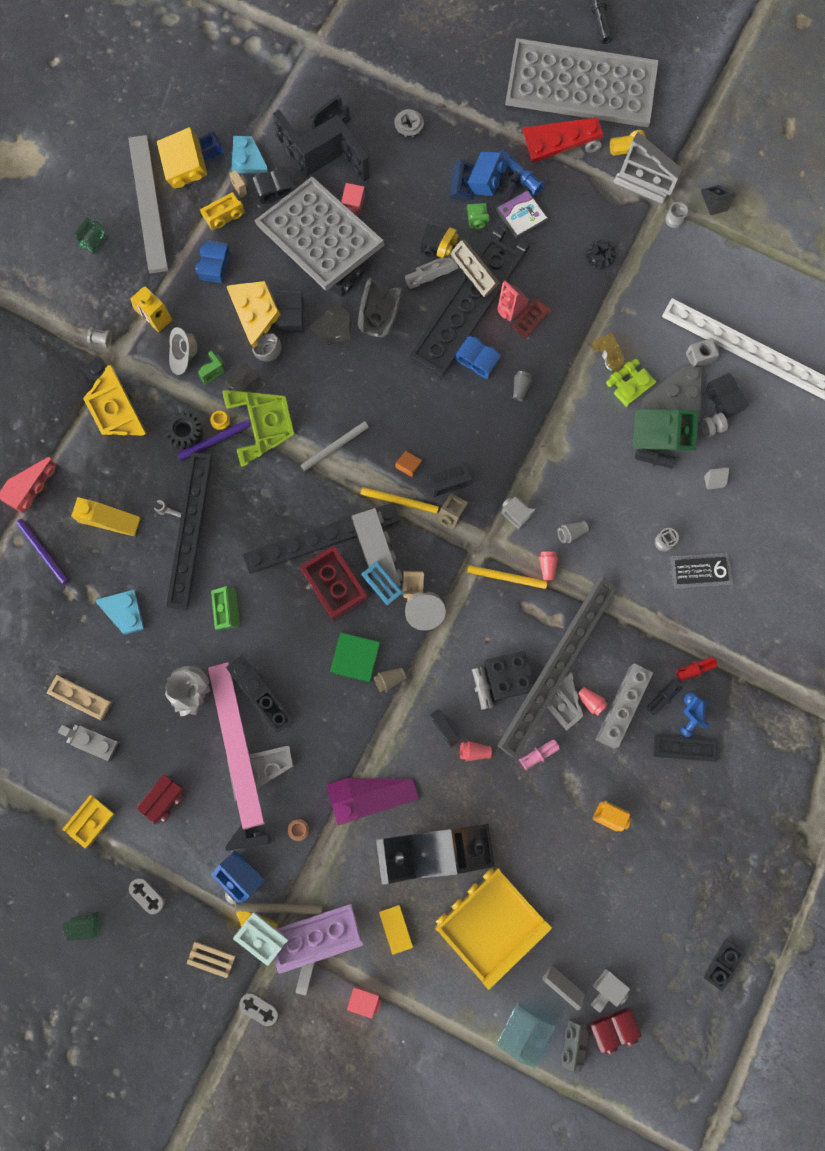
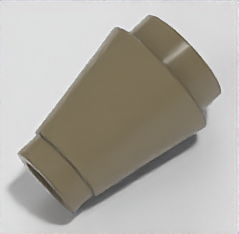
M402 668L380 672L374 677L375 684L380 692H387L406 679Z

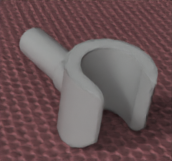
M162 500L157 501V503L163 506L159 510L154 508L158 514L164 515L168 513L181 518L180 512L172 510Z

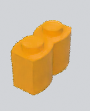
M601 801L593 816L594 821L616 832H622L624 829L627 830L632 820L630 812L608 801Z

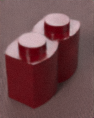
M629 1007L589 1023L601 1053H614L618 1050V1046L626 1044V1046L633 1045L638 1042V1038L642 1037L633 1012Z

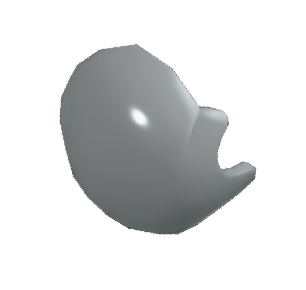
M264 334L257 340L259 344L252 349L259 360L270 362L280 355L282 345L275 334Z

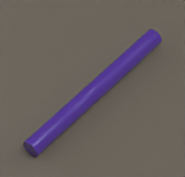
M247 419L177 455L180 461L190 457L191 452L198 453L251 427Z
M18 520L16 525L61 584H66L69 581L67 576L24 520Z

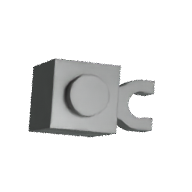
M605 969L593 984V987L600 993L590 1005L599 1013H601L608 1001L617 1007L627 1000L630 989L610 971Z

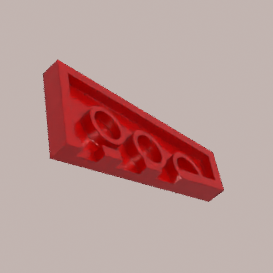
M598 118L522 128L532 163L603 138Z

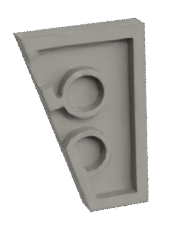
M290 746L250 754L257 789L294 767ZM229 768V773H230V778H231V783H232V789H233L234 799H235V802H236L237 800H236L235 791H234V786H233L232 777H231V772H230V768Z

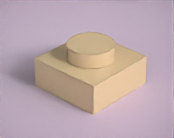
M236 170L229 173L232 185L241 198L246 196L248 184L244 176H240Z

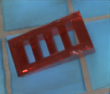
M536 297L511 327L526 339L548 316L551 309ZM535 307L542 312L541 315L534 310ZM530 312L537 317L536 321L528 315ZM525 317L533 323L531 326L524 321ZM520 323L528 329L526 332L518 326Z

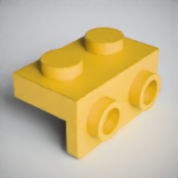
M233 192L200 209L201 214L212 231L222 228L226 223L240 218L245 213L242 202L238 201Z

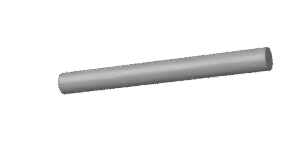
M364 421L301 464L304 471L308 470L369 427Z

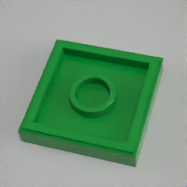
M340 632L330 673L370 683L380 642Z

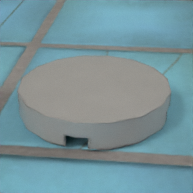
M433 592L416 593L406 603V619L412 627L418 630L427 631L434 629L445 618L444 602L439 595Z

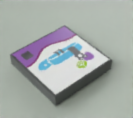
M528 190L498 206L496 212L516 239L548 221V217Z

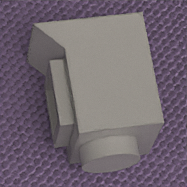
M509 497L502 505L504 507L502 514L518 529L536 510L529 508L519 497H514L513 499Z

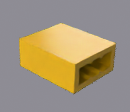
M190 127L157 141L166 181L174 189L181 188L190 182L198 181L202 177L207 176L198 136Z

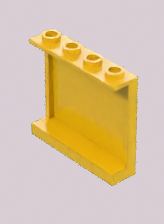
M499 868L495 870L489 869L482 876L484 880L479 885L475 883L467 890L469 895L464 900L459 898L451 906L453 910L448 915L443 913L435 921L437 923L435 929L477 975L488 990L552 929L501 873Z

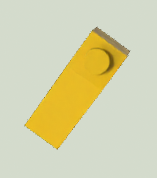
M77 497L71 515L78 523L134 537L141 520L139 516Z

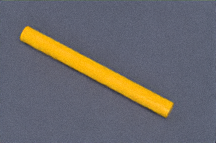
M362 487L361 495L435 514L438 512L439 506Z
M472 565L468 566L467 573L543 589L547 587V581Z

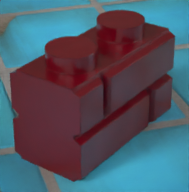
M163 774L136 809L154 824L165 823L171 816L169 811L174 805L178 806L184 800L185 796L183 794L186 790L168 775Z

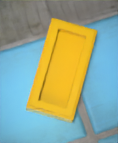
M400 905L379 911L392 955L413 948Z

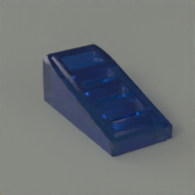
M214 131L199 138L204 160L224 153L220 139Z

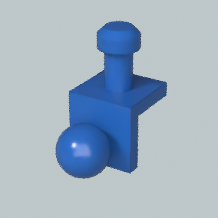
M688 692L684 696V702L687 707L683 712L690 721L680 729L685 737H691L692 731L697 725L707 729L710 726L705 721V709L710 702L700 698L695 692Z

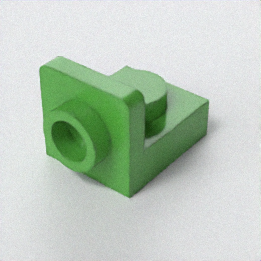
M486 203L468 204L469 228L482 229L488 227L489 214H487Z
M212 351L208 352L212 363L205 364L198 371L205 385L225 373L222 367L224 365L223 360L219 355L215 356Z

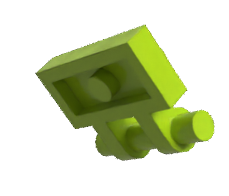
M637 359L631 362L628 361L619 372H614L610 375L611 378L606 381L609 387H612L614 384L618 387L614 394L626 407L656 384L654 378L644 368L639 372L636 371L635 368L640 365ZM628 374L631 378L624 382L622 378Z

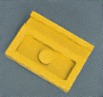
M90 795L62 830L67 832L69 836L85 849H88L114 817L115 813L93 795Z

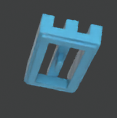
M377 561L361 574L386 605H389L403 593ZM375 567L381 572V574L386 578V580L391 584V586L396 590L397 593L393 594L391 592V590L386 586V584L373 570ZM369 572L391 598L387 599L367 575Z

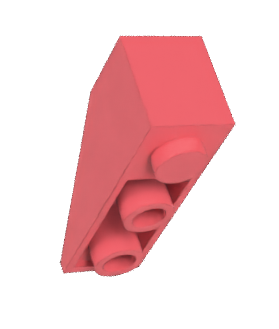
M504 281L497 310L504 319L507 318L511 322L527 308L529 299L516 286Z
M47 457L8 479L0 491V500L19 512L24 513L25 510L31 507L36 494L42 491L44 482L54 473L56 463Z

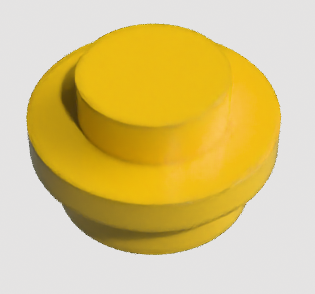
M216 411L211 415L210 422L215 429L223 430L229 426L230 417L225 411Z

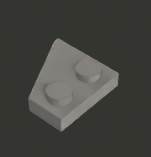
M571 673L562 680L547 706L565 730H568L583 717Z

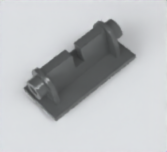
M568 1020V1026L565 1031V1046L562 1053V1067L572 1072L581 1071L582 1067H584L586 1050L579 1049V1046H587L588 1025L583 1023L577 1024Z

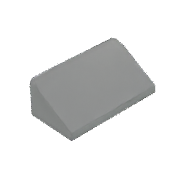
M551 966L542 977V980L576 1010H580L585 997L584 992L555 967Z

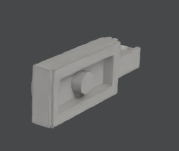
M451 256L417 267L415 272L405 276L407 286L411 289L425 282L433 281L441 275L449 274L453 270L458 269V265Z
M61 725L58 733L68 737L66 742L70 743V745L109 762L119 743L77 725H74L73 729Z

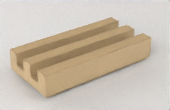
M195 941L186 964L228 978L236 956ZM199 948L229 959V963L198 953L197 949ZM194 957L226 968V971L194 960Z

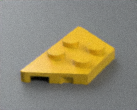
M265 281L229 285L227 290L248 340L253 347H256L259 344L257 340L263 332L266 334L271 328L272 323L281 315Z
M108 365L101 377L94 383L93 388L83 398L101 434L146 435L147 433L113 366Z

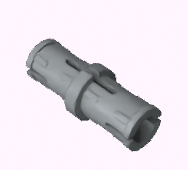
M484 667L472 669L476 684L474 689L475 693H478L481 710L494 707L489 691L491 686L487 683Z

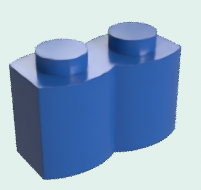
M206 240L204 245H201L200 262L196 263L195 271L200 280L222 284L230 257L229 244Z
M468 336L456 353L455 360L463 366L472 369L479 376L488 379L499 363L501 355L494 347L485 346L479 338Z

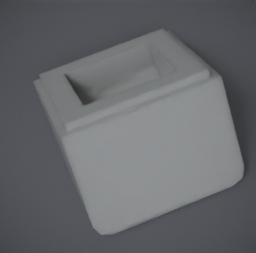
M729 468L709 470L704 476L707 489L726 487Z

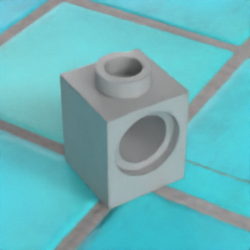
M712 338L691 344L686 351V355L691 366L702 367L715 362L719 356V349L714 344Z

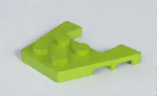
M222 390L227 409L247 404L256 444L237 448L241 467L246 466L255 458L260 457L269 449L274 448L294 435L285 396Z

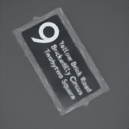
M729 553L670 557V575H672L673 589L733 585L731 575L733 568L730 567Z

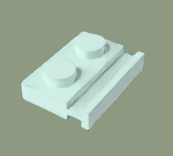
M255 911L233 938L267 966L288 941V937Z

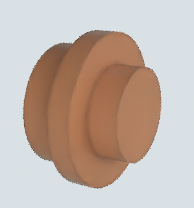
M296 819L289 824L288 834L295 841L304 840L309 834V826L304 820Z

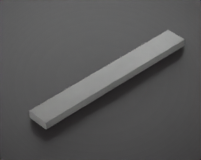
M147 135L130 137L128 139L148 271L150 274L169 271Z

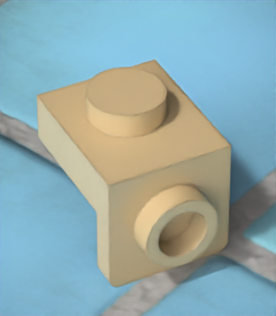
M403 571L402 595L404 598H407V601L416 593H423V571Z

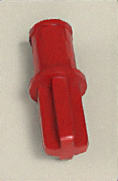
M709 657L699 662L693 661L688 666L676 669V674L680 682L694 676L699 677L701 673L716 668L718 664L715 657Z

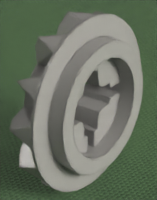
M403 110L395 118V128L399 134H403L405 137L407 135L414 137L415 134H420V131L423 129V117L415 110ZM407 119L412 124L411 128L406 125Z

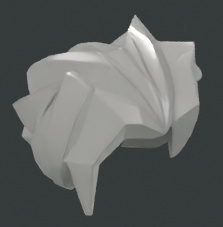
M184 666L172 672L171 676L167 678L165 695L171 702V706L175 707V712L179 711L180 716L197 714L198 707L204 704L205 694L210 691L208 677L201 668L196 666Z

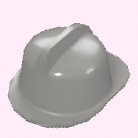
M176 327L170 334L169 364L174 374L181 375L186 371L188 362L197 353V342L193 333H185L182 328Z

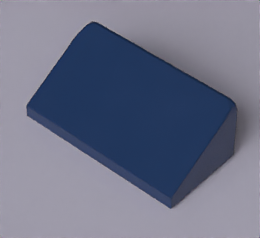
M462 159L453 166L450 197L472 200L473 191L468 184V180L475 166Z

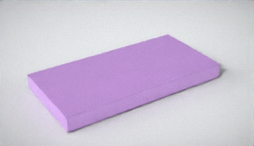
M352 904L278 928L281 933L288 937V941L275 956V963L278 973L281 974L363 946Z

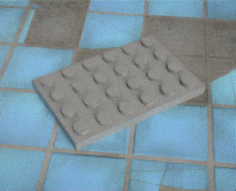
M310 177L255 220L256 225L325 291L384 246L383 239L313 177Z

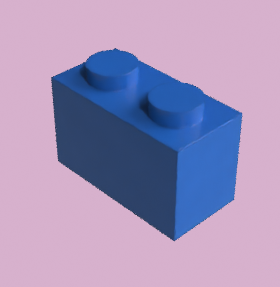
M480 153L468 180V184L474 194L494 195L507 166L501 153Z
M236 850L220 863L211 874L233 899L240 903H245L265 882L261 875Z

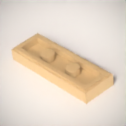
M56 675L47 691V694L103 721L112 705V702L59 675Z

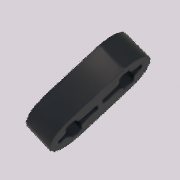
M438 709L431 713V719L449 747L452 748L460 743L441 711Z

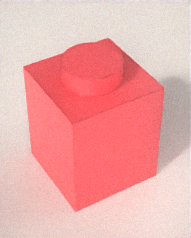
M349 183L345 185L341 203L356 216L361 214L365 198L364 186Z
M354 985L347 1010L372 1018L374 1013L378 1014L382 1000L378 999V992Z

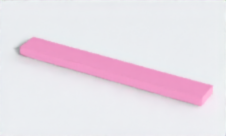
M227 662L208 667L242 828L245 830L265 823L232 675L225 668L229 665Z

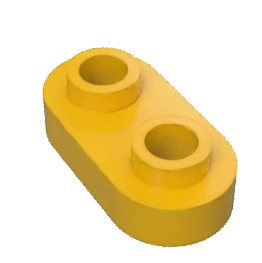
M449 227L439 245L438 257L444 259L446 256H450L453 245L456 246L459 239L456 229Z

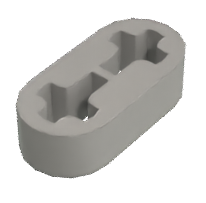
M139 878L131 882L129 893L146 912L156 914L163 910L165 899L149 881ZM136 883L138 885L142 883L144 884V887L142 889L146 893V895H144L142 892H135V890L137 889V887L135 886ZM148 897H150L152 900H159V902L157 903V905L159 906L158 909L156 907L152 909L150 908V905L152 903L148 899Z
M315 962L302 966L296 988L297 994L307 995Z
M248 992L240 1000L241 1011L260 1024L271 1026L277 1021L279 1016L277 1007L258 994ZM253 998V1004L259 1008L256 1009L252 1006L249 1009L246 1008L247 1003L245 999ZM260 1009L265 1012L271 1009L274 1019L269 1018L268 1021L265 1020V1014Z

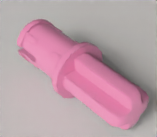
M551 740L538 749L535 747L533 752L520 758L519 761L524 766L525 771H527L537 763L545 762V758L559 751V745L555 740Z

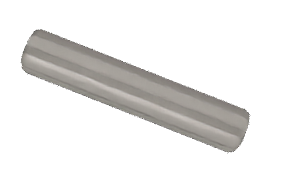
M617 173L614 179L615 184L656 202L663 203L665 201L666 193Z

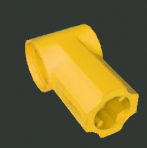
M637 130L641 135H643L646 138L645 132L643 130ZM637 131L632 132L629 136L611 138V154L613 156L628 154Z

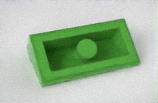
M225 586L211 590L215 630L240 627L236 588Z

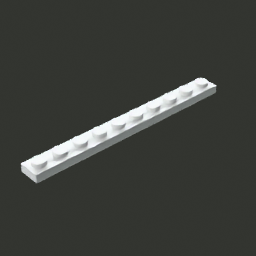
M673 298L669 302L662 315L663 318L706 340L712 338L714 344L825 400L824 375Z

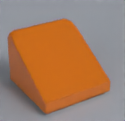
M405 451L396 462V468L413 477L422 460Z

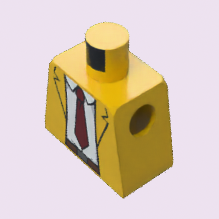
M141 288L131 298L133 309L156 331L160 332L173 320L163 302L148 288Z

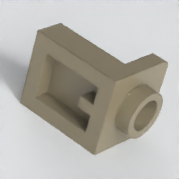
M450 494L440 509L437 521L454 529L468 502Z

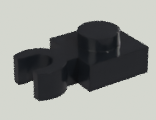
M510 169L506 170L505 178L503 180L500 179L498 188L494 195L491 196L493 199L507 202L516 189L515 183L520 179L518 171H515L512 175Z

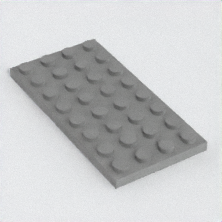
M516 38L505 105L649 127L658 60Z

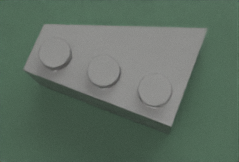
M637 131L619 175L671 195L682 168Z

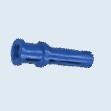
M505 149L499 152L506 162V167L513 174L515 171H518L521 185L529 188L533 196L539 195L546 185L545 182L535 177L533 171L525 169Z

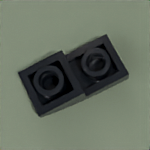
M726 939L709 965L704 979L723 992L735 975L734 970L746 955L745 951Z

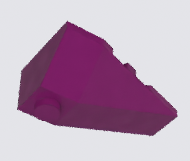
M346 778L327 784L338 825L419 799L413 779Z

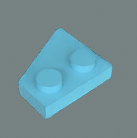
M233 136L232 172L235 170L238 173L252 174L268 172L267 166L252 136Z
M135 590L96 600V603L124 635L145 630Z

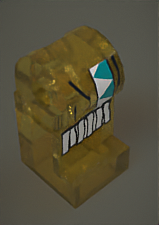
M609 333L595 339L591 347L594 353L600 351L605 361V369L611 373L619 371L624 363V356L613 334Z

